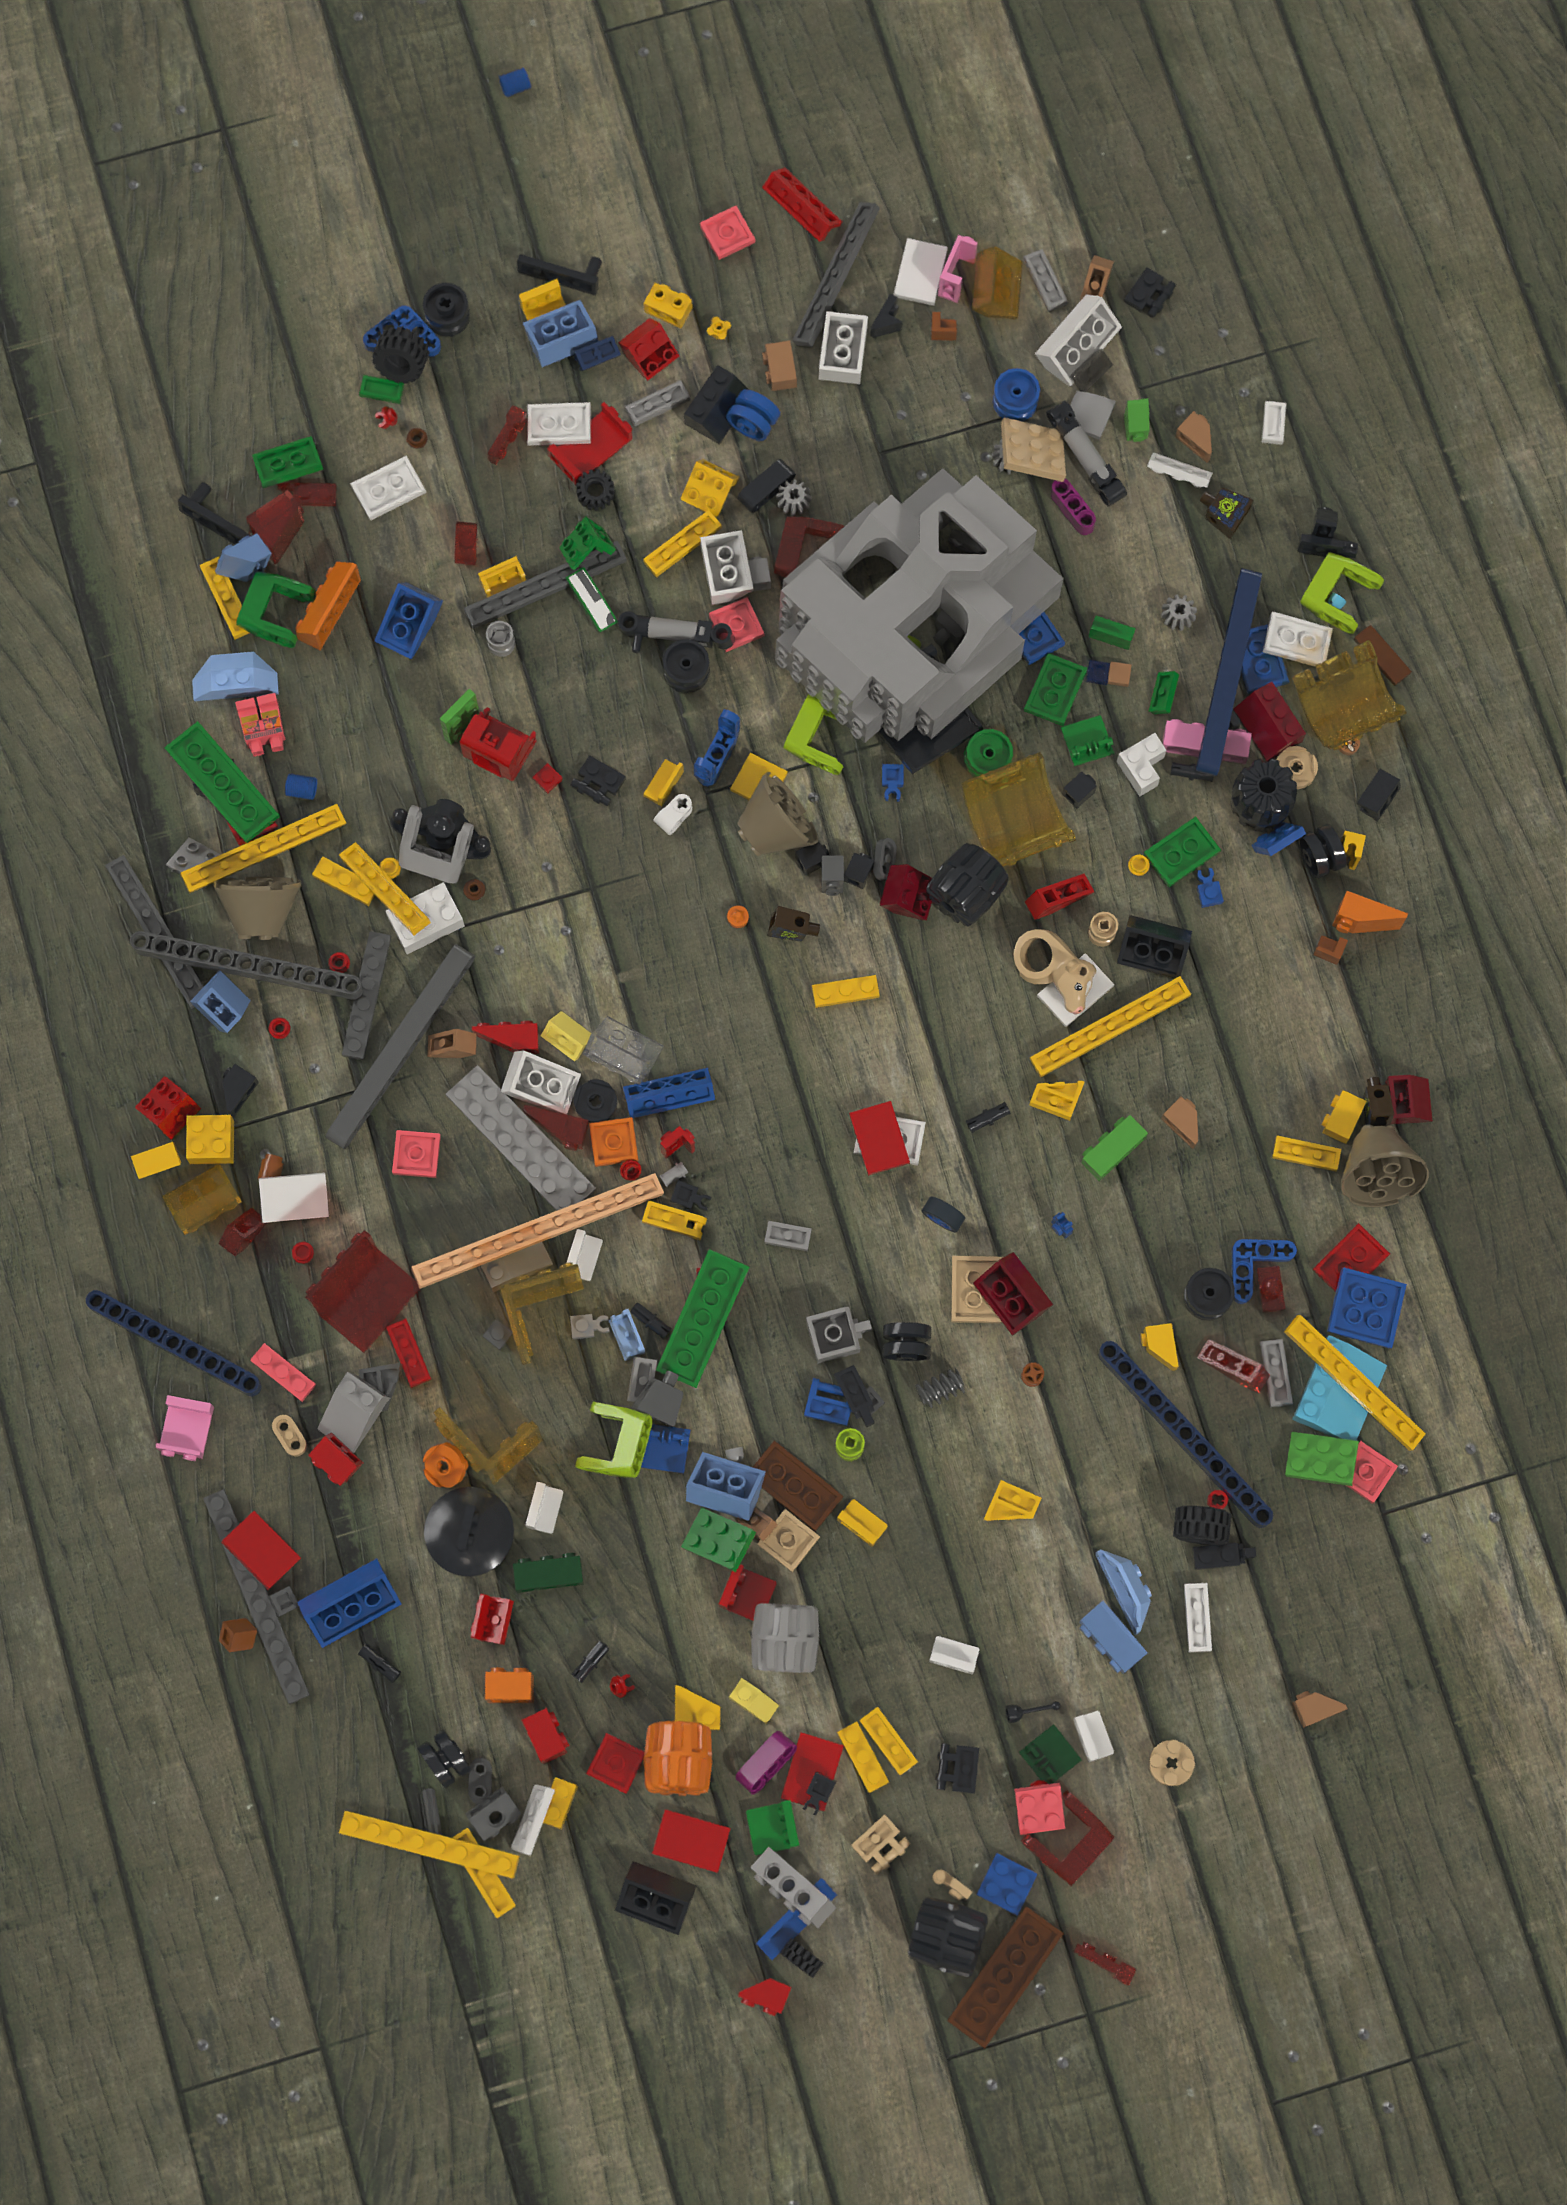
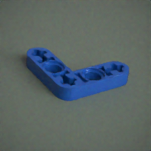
M406 305L398 307L367 331L363 337L365 348L368 351L374 352L376 344L370 343L369 339H376V342H378L380 337L378 331L382 334L385 325L391 324L395 329L402 327V329L406 330L407 328L411 332L415 327L419 326L424 329V332L418 336L424 340L427 337L431 344H435V348L428 347V356H435L441 350L439 338L415 311ZM401 314H408L409 318H402Z
M1238 1240L1232 1247V1282L1235 1287L1234 1301L1239 1304H1245L1249 1302L1253 1295V1261L1288 1262L1296 1255L1297 1249L1295 1244L1287 1240ZM1240 1245H1244V1249H1251L1252 1245H1255V1256H1251L1252 1251H1246L1244 1255H1241L1240 1251L1236 1249ZM1267 1245L1270 1248V1254L1268 1256L1260 1255L1258 1247ZM1274 1245H1277L1276 1250H1283L1284 1246H1288V1250H1292L1288 1256H1285L1284 1252H1277V1257L1273 1256L1275 1251ZM1245 1266L1249 1272L1248 1276H1238L1236 1273L1237 1267ZM1236 1281H1249V1284H1244V1292H1248L1244 1299L1241 1298V1295L1237 1294L1241 1289V1283L1236 1284Z

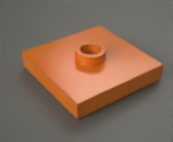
M632 1117L589 1123L595 1167L620 1164L629 1159L638 1161Z

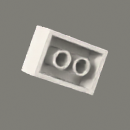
M826 312L819 380L860 384L868 316Z
M444 882L410 898L431 922L414 936L389 909L386 910L387 917L406 954L416 951L465 926Z

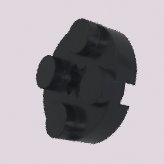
M589 1080L587 1083L579 1086L575 1092L574 1106L577 1115L586 1122L608 1121L617 1109L616 1093L611 1085L603 1080ZM598 1096L599 1101L602 1103L594 1107L589 1101Z

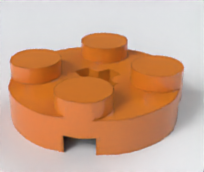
M449 1442L431 1447L423 1458V1462H425L424 1474L427 1480L439 1488H451L459 1484L468 1469V1461L464 1458L462 1452ZM441 1461L448 1464V1469L443 1470L441 1468L443 1466Z

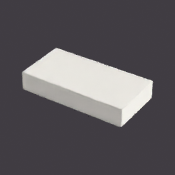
M1265 401L1262 443L1283 444L1286 403Z

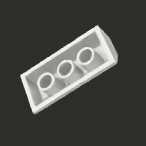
M1086 294L1038 349L1035 355L1045 369L1066 385L1072 386L1122 326L1102 297Z

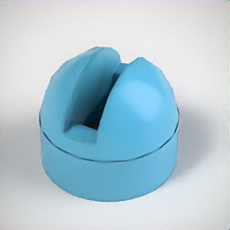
M1332 593L1327 603L1340 610L1345 605L1346 600L1338 594Z

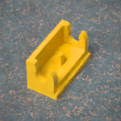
M517 556L478 573L479 581L487 597L526 581L525 573Z
M1344 831L1340 841L1345 855L1350 858L1349 869L1355 870L1362 856L1366 835Z
M174 1142L131 1156L138 1179L181 1165Z

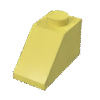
M741 1678L729 1696L731 1701L766 1725L779 1707L776 1702L743 1678Z

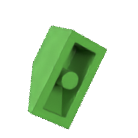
M1148 399L1127 401L1124 413L1127 441L1141 442L1148 439L1150 430Z

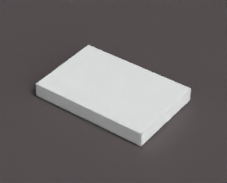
M907 238L894 296L934 306L948 247Z
M590 402L528 404V446L552 445L553 443L555 445L591 444Z
M407 456L351 483V487L370 521L426 493Z
M1272 611L1263 652L1323 669L1326 664L1333 628Z
M1086 953L1079 959L1090 962L1097 971L1093 977L1092 988L1086 997L1085 1009L1081 1013L1075 1015L1065 1009L1064 999L1054 982L1037 994V997L1065 1027L1070 1025L1114 987V983Z
M896 1117L910 1164L918 1166L926 1122ZM856 1139L854 1154L861 1155Z
M325 1172L259 1178L263 1223L329 1217Z
M534 1785L511 1850L531 1856L554 1794V1789Z

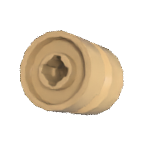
M1100 912L1093 916L1088 930L1089 939L1093 944L1104 947L1114 941L1118 931L1116 917L1109 912Z

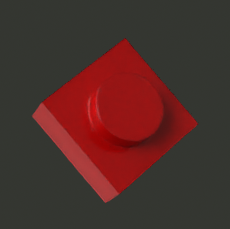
M548 763L532 777L533 781L547 794L563 780L562 776Z

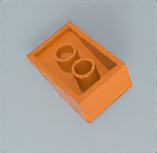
M1346 891L1332 926L1342 933L1399 930L1406 920L1408 913Z

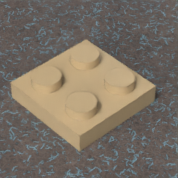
M785 1509L775 1521L778 1525L764 1541L760 1540L757 1545L793 1573L819 1540L820 1536Z

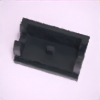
M1379 769L1357 801V805L1361 807L1359 810L1378 822L1401 789L1400 779Z

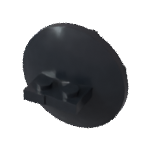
M478 1487L457 1488L440 1497L430 1509L424 1527L425 1543L434 1561L447 1572L463 1577L483 1575L499 1566L507 1557L514 1539L512 1516L504 1502L492 1492Z

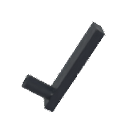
M519 254L517 272L548 282L557 279L561 286L596 296L598 291L597 275L602 265V260L598 257H591L587 269L583 273Z
M202 482L190 498L182 494L178 499L180 512L233 544H238L247 535L252 536L200 505L212 491L208 484Z

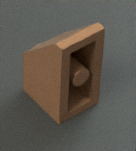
M1094 255L1080 301L1086 294L1103 298L1114 261Z
M1193 411L1177 428L1175 437L1207 463L1212 453L1210 424L1204 416L1198 415Z
M453 1029L428 1036L427 1057L464 1058L476 1055V1033Z
M1180 1097L1163 1114L1161 1120L1193 1149L1198 1143L1197 1111L1195 1110V1105L1189 1099Z
M1309 1691L1297 1695V1700L1292 1703L1303 1728L1347 1709L1346 1704L1316 1692L1310 1694Z

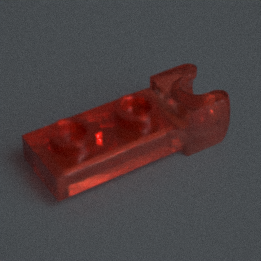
M514 405L510 408L506 415V424L487 453L489 462L497 465L499 460L504 459L509 443L515 441L518 435L517 431L521 432L528 421L525 418L527 412Z
M1083 1942L1082 1945L1076 1944L1073 1953L1113 1973V1979L1129 1986L1137 1969L1124 1962H1120L1119 1965L1116 1964V1958L1107 1953H1104L1103 1956L1094 1952L1096 1948L1086 1942Z

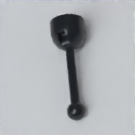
M1054 1701L1050 1705L1021 1709L1020 1706L1013 1704L1007 1705L1005 1709L1008 1723L1020 1721L1023 1714L1048 1709L1058 1710L1060 1703Z

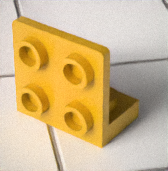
M557 279L519 294L520 306L527 321L566 306Z
M705 459L698 460L683 491L681 500L705 512L710 510L715 517H718L731 487L737 485L740 477Z

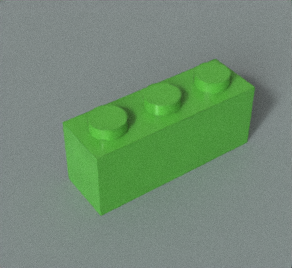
M1131 1115L1126 1119L1121 1117L1113 1125L1115 1129L1111 1133L1106 1131L1098 1139L1100 1142L1094 1148L1090 1146L1083 1152L1082 1155L1084 1157L1081 1163L1098 1181L1102 1180L1146 1139L1148 1132Z

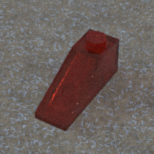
M524 1105L525 1115L561 1145H564V1148L572 1151H577V1148L583 1150L589 1127L587 1119Z
M1210 1339L1207 1340L1197 1356L1199 1360L1258 1394L1270 1377V1374L1262 1364Z

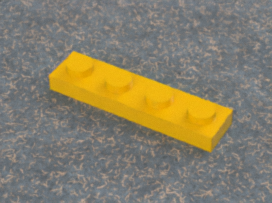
M708 510L645 557L643 563L657 578L701 544L700 537L714 535L722 529V524Z
M217 557L201 564L200 568L232 636L236 640L249 634V632L236 625L242 604L229 577L218 575L215 572L218 560L220 559Z
M469 1828L452 1837L478 1844ZM465 1866L497 1919L516 1907L497 1874Z

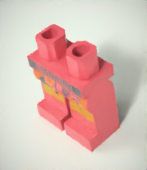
M276 693L257 697L262 720L259 718L254 698L235 702L245 742L254 757L264 754L262 745L271 744L272 752L284 750L283 741L286 739Z

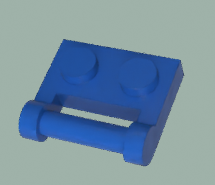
M813 1378L804 1416L847 1427L851 1413L847 1401L841 1402L816 1395L817 1390L844 1396L840 1387L820 1382V1379Z

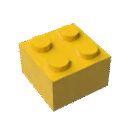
M231 1115L187 1116L186 1159L190 1164L234 1163V1120Z

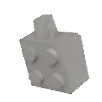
M849 1307L806 1317V1324L817 1364L860 1353L861 1348L858 1339L862 1338V1333L872 1331L870 1320L858 1323L857 1319H852Z

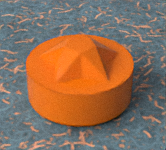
M743 906L732 907L727 914L728 923L734 928L744 927L749 921L747 909Z

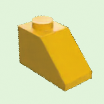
M1172 1323L1145 1327L1144 1333L1140 1334L1142 1347L1146 1346L1147 1353L1170 1370H1177L1179 1365Z

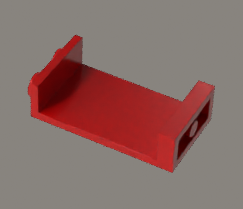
M605 402L601 404L602 411L591 420V444H561L557 447L553 443L547 448L548 457L575 486L578 483L579 477H583L584 472L589 474V470L595 471L632 440L633 429L626 420L622 421L618 417L619 414L613 406L609 407Z

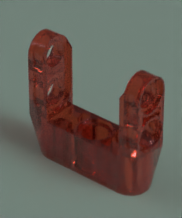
M787 516L774 574L786 578L798 567L805 533L831 539L845 526L810 517Z
M1065 1790L1062 1794L1065 1806L1090 1828V1831L1062 1862L1036 1838L1026 1834L1020 1841L1053 1873L1072 1886L1113 1841L1115 1836L1074 1795Z

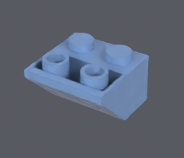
M258 534L251 537L247 535L234 546L230 544L222 550V555L218 560L215 572L218 575L247 582L254 578L256 571L264 572L272 553Z
M219 970L190 1002L220 1032L228 1033L242 1018L251 1000Z

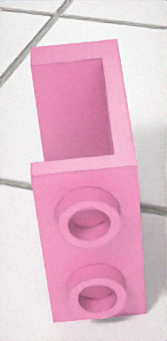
M958 235L940 276L938 296L956 303L961 294L962 277L952 273L958 259L972 264L975 263L978 242L974 241L971 237Z
M167 1395V1415L160 1444H156V1448L164 1456L174 1457V1454L183 1455V1459L196 1461V1458L203 1459L214 1406L211 1403Z

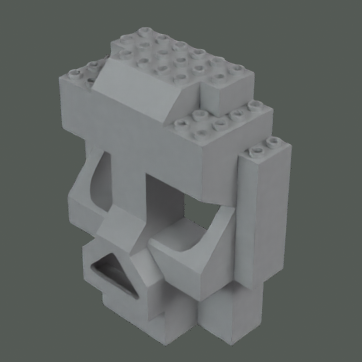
M942 468L902 504L892 495L880 505L875 501L872 502L783 579L778 628L781 636L776 640L775 661L781 668H786L790 672L794 681L803 684L809 695L815 696L820 700L822 707L827 711L830 710L840 724H845L856 739H861L864 743L882 727H884V731L888 736L894 737L897 741L916 725L923 735H928L932 739L1021 660L1025 640L1019 633L1060 597L1063 577L1033 551L1037 530L977 475L962 486ZM953 520L987 553H940L939 532ZM876 555L884 557L899 570L867 598L863 597L843 577L847 571L867 556ZM938 608L946 612L960 625L965 633L962 642L945 664L932 659L907 637Z

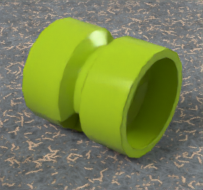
M853 1428L841 1431L836 1438L835 1446L838 1456L845 1461L857 1460L864 1451V1437L860 1431Z

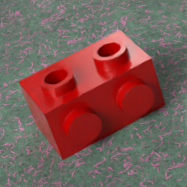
M332 1432L326 1435L308 1455L317 1468L323 1469L328 1474V1478L340 1486L346 1483L364 1463Z

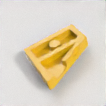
M1084 1081L1065 1084V1082H1056L1054 1084L1037 1083L1029 1106L1070 1121Z
M1001 1480L984 1520L1033 1519L1042 1498Z
M675 1685V1721L701 1723L710 1727V1730H720V1706L679 1685Z

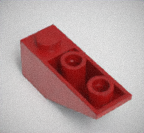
M521 1021L520 1024L500 1022L499 1025L478 1023L477 1026H472V1032L476 1033L477 1037L512 1053L514 1051H526L531 1054H539L538 1025L533 1023V1021Z

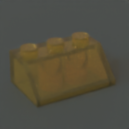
M996 246L977 252L972 310L985 317L1018 319L1023 261Z
M220 1163L162 1196L184 1235L196 1231L203 1224L215 1220L220 1214L234 1209L242 1202Z

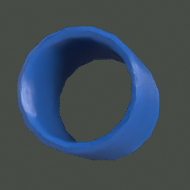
M523 67L499 76L502 90L507 98L508 96H513V94L531 89L529 77Z
M288 774L285 785L286 796L309 800L315 798L317 790L316 777Z

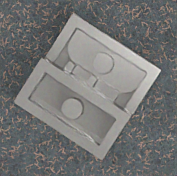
M1076 391L1070 406L1085 433L1090 437L1100 440L1116 401L1096 394Z

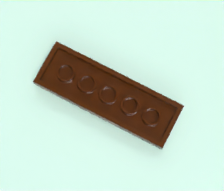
M1026 1906L947 2022L985 2049L1064 1933Z

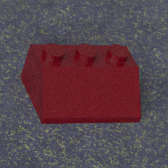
M1272 681L1255 690L1233 708L1247 733H1252L1251 739L1266 762L1279 756L1286 748L1296 746L1304 740L1306 735L1304 729Z
M1014 1252L999 1259L973 1282L1012 1336L1053 1306V1303Z

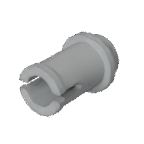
M676 1162L674 1167L659 1176L665 1186L668 1187V1185L681 1177L685 1178L688 1171L682 1162L679 1164Z

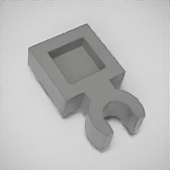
M592 1314L570 1316L572 1339L595 1337L594 1331H599L600 1333L610 1332L609 1328H602L600 1326L602 1321H608V1316H600L597 1320H593Z

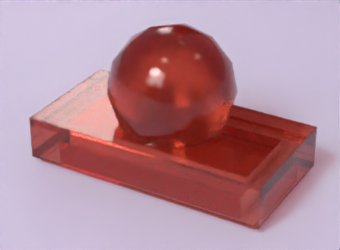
M456 522L455 563L476 565L478 523Z
M1280 1267L1257 1268L1263 1313L1285 1310Z

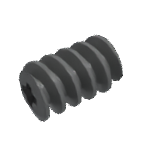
M956 1368L955 1373L951 1369L947 1370V1377L940 1373L939 1380L933 1376L931 1384L927 1380L923 1381V1388L919 1384L915 1385L923 1406L925 1407V1404H927L930 1408H933L934 1400L940 1405L942 1396L949 1401V1393L957 1397V1389L963 1394L965 1393L963 1380Z

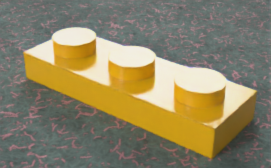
M323 856L312 873L314 878L367 906L370 905L375 896L355 873Z
M876 975L812 985L815 1008L874 999L880 996Z
M1276 1136L1272 1158L1337 1171L1341 1149Z
M878 1707L859 1720L899 1776L918 1763Z
M858 1722L838 1731L837 1734L868 1793L888 1784L889 1781Z

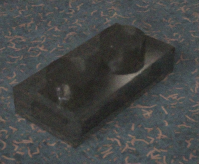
M1097 349L1070 375V378L1081 392H1086L1113 364L1102 349Z

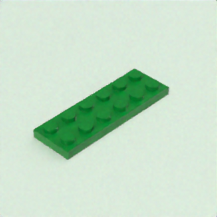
M198 721L164 747L167 753L245 843L251 841L280 817L276 810Z
M709 1248L656 1371L666 1374L667 1370L679 1375L678 1381L697 1388L750 1266Z

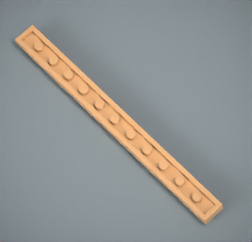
M656 1173L414 1265L411 1270L421 1289L662 1196L664 1191Z

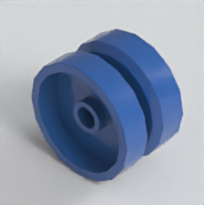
M1019 368L1009 369L998 377L994 388L993 406L999 417L1023 422L1033 416L1037 410L1040 386L1036 377L1029 371Z
M744 389L739 393L736 398V405L730 408L726 419L741 434L757 441H764L771 432V426L780 417V411L765 396L755 391Z

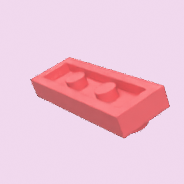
M265 1343L250 1360L301 1402L304 1401L316 1386L313 1381Z

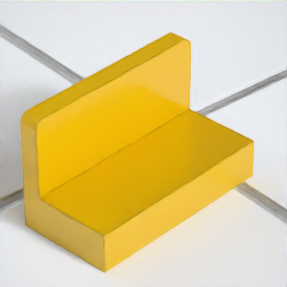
M665 759L645 790L644 797L663 806L684 772L683 764L679 762L676 765Z
M855 1499L851 1500L845 1510H842L837 1517V1521L871 1547L874 1546L888 1527L885 1522Z

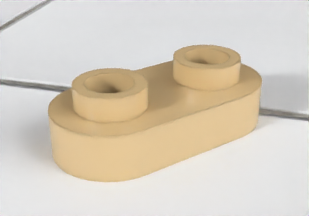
M287 1415L277 1416L272 1423V1429L285 1451L294 1457L302 1455L307 1449V1442L297 1425ZM282 1424H288L287 1430L282 1431L280 1429ZM294 1442L300 1443L298 1449L292 1448Z

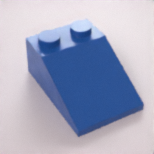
M407 582L398 583L374 641L412 659L433 625L443 600Z

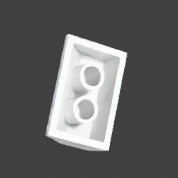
M742 530L700 537L712 605L733 602L752 592L753 584Z

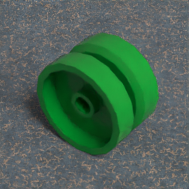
M983 729L975 733L967 743L963 753L964 765L967 771L975 778L993 780L1001 776L1011 764L1013 746L1009 738L1001 731Z

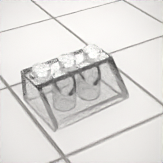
M607 1016L590 1035L583 1055L593 1062L602 1064L610 1071L617 1072L629 1081L640 1085L648 1076L664 1046Z

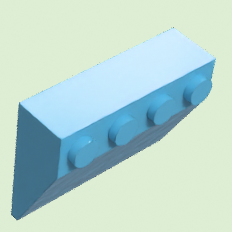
M1330 1335L1326 1338L1377 1388L1379 1387L1387 1367L1386 1364L1349 1343ZM1315 1363L1292 1420L1333 1438L1357 1441L1368 1411Z

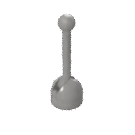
M743 1447L725 1450L727 1460L740 1463L744 1458Z

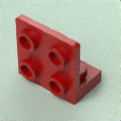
M163 1077L135 1106L141 1114L154 1123L170 1140L187 1124V1116H195L201 1109L186 1092L167 1077Z
M740 1564L736 1572H731L718 1605L720 1608L753 1621L755 1607L760 1603H769L777 1582L744 1568V1565Z

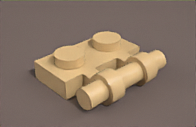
M884 1815L851 1846L866 1863L874 1857L877 1863L871 1869L877 1875L883 1869L886 1870L890 1867L889 1863L898 1855L902 1856L910 1842L905 1837L899 1843L894 1839L900 1831ZM889 1843L892 1849L882 1857L879 1851Z
M937 1870L933 1874V1881L936 1884L946 1885L950 1889L948 1893L956 1900H967L972 1894L970 1889L944 1870Z

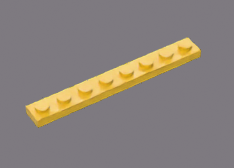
M335 804L181 872L180 875L188 892L192 893L214 883L215 880L226 878L345 825L346 821L338 804Z
M1181 976L1031 1056L1030 1061L1041 1078L1191 996V993Z
M1297 1315L1284 1333L1409 1451L1414 1450L1426 1433L1305 1318Z
M351 1811L344 1812L339 1831L340 1834L509 1878H515L520 1855Z

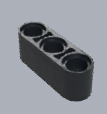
M778 459L738 494L737 499L751 513H755L779 493L778 488L780 486L785 487L786 481L790 483L795 478L796 473L782 459Z

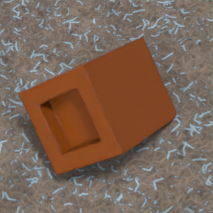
M932 312L931 340L956 341V320L941 319V312Z
M1321 936L1313 955L1337 965L1348 940L1340 937L1337 942L1328 937Z
M247 1618L223 1621L219 1641L229 1652L249 1650L254 1646L257 1629Z

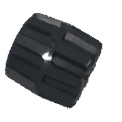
M1261 758L1254 760L1251 766L1248 768L1244 767L1235 779L1231 794L1232 813H1236L1240 818L1239 823L1242 826H1250L1257 832H1263L1264 828L1269 827L1274 829L1292 812L1297 796V783L1292 780L1293 772L1289 767H1281L1279 760L1273 758L1269 762H1263Z
M966 843L961 845L941 865L927 885L926 892L932 903L938 905L939 910L944 915H950L954 922L959 923L961 921L964 926L969 927L993 906L1007 886L1009 877L1004 867L990 853L977 845Z
M926 1897L920 1906L908 1949V1957L942 1972L970 1977L974 1972L978 1956L981 1952V1945L988 1924V1916L962 1904Z

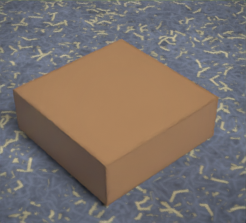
M1110 662L1107 684L1128 687L1132 665Z

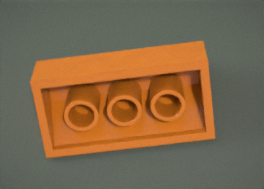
M336 562L334 567L329 568L325 583L318 587L314 602L308 604L304 619L300 620L296 625L295 631L298 640L321 651L361 581L357 564Z

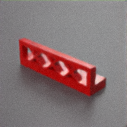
M786 168L771 172L762 187L819 242L826 238L831 229L839 227L842 223L829 208Z

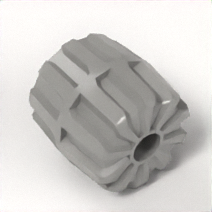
M771 1603L757 1604L751 1634L753 1668L775 1672H813L816 1668L819 1647L817 1607Z

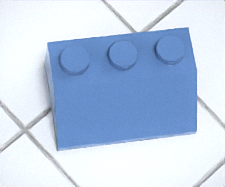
M581 300L523 323L533 351L542 367L569 357L576 350L598 342L596 328Z
M702 1452L687 1483L686 1501L749 1521L757 1505L765 1471Z
M1104 1601L1100 1602L1079 1622L1082 1625L1079 1627L1082 1633L1087 1638L1090 1636L1096 1642L1095 1648L1101 1655L1106 1654L1111 1660L1109 1664L1117 1673L1120 1671L1124 1674L1147 1654V1651Z

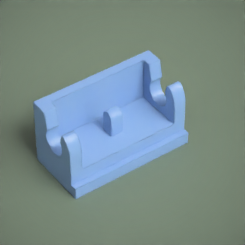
M629 1309L623 1310L620 1315H612L609 1323L624 1360L627 1361L645 1354L644 1346Z

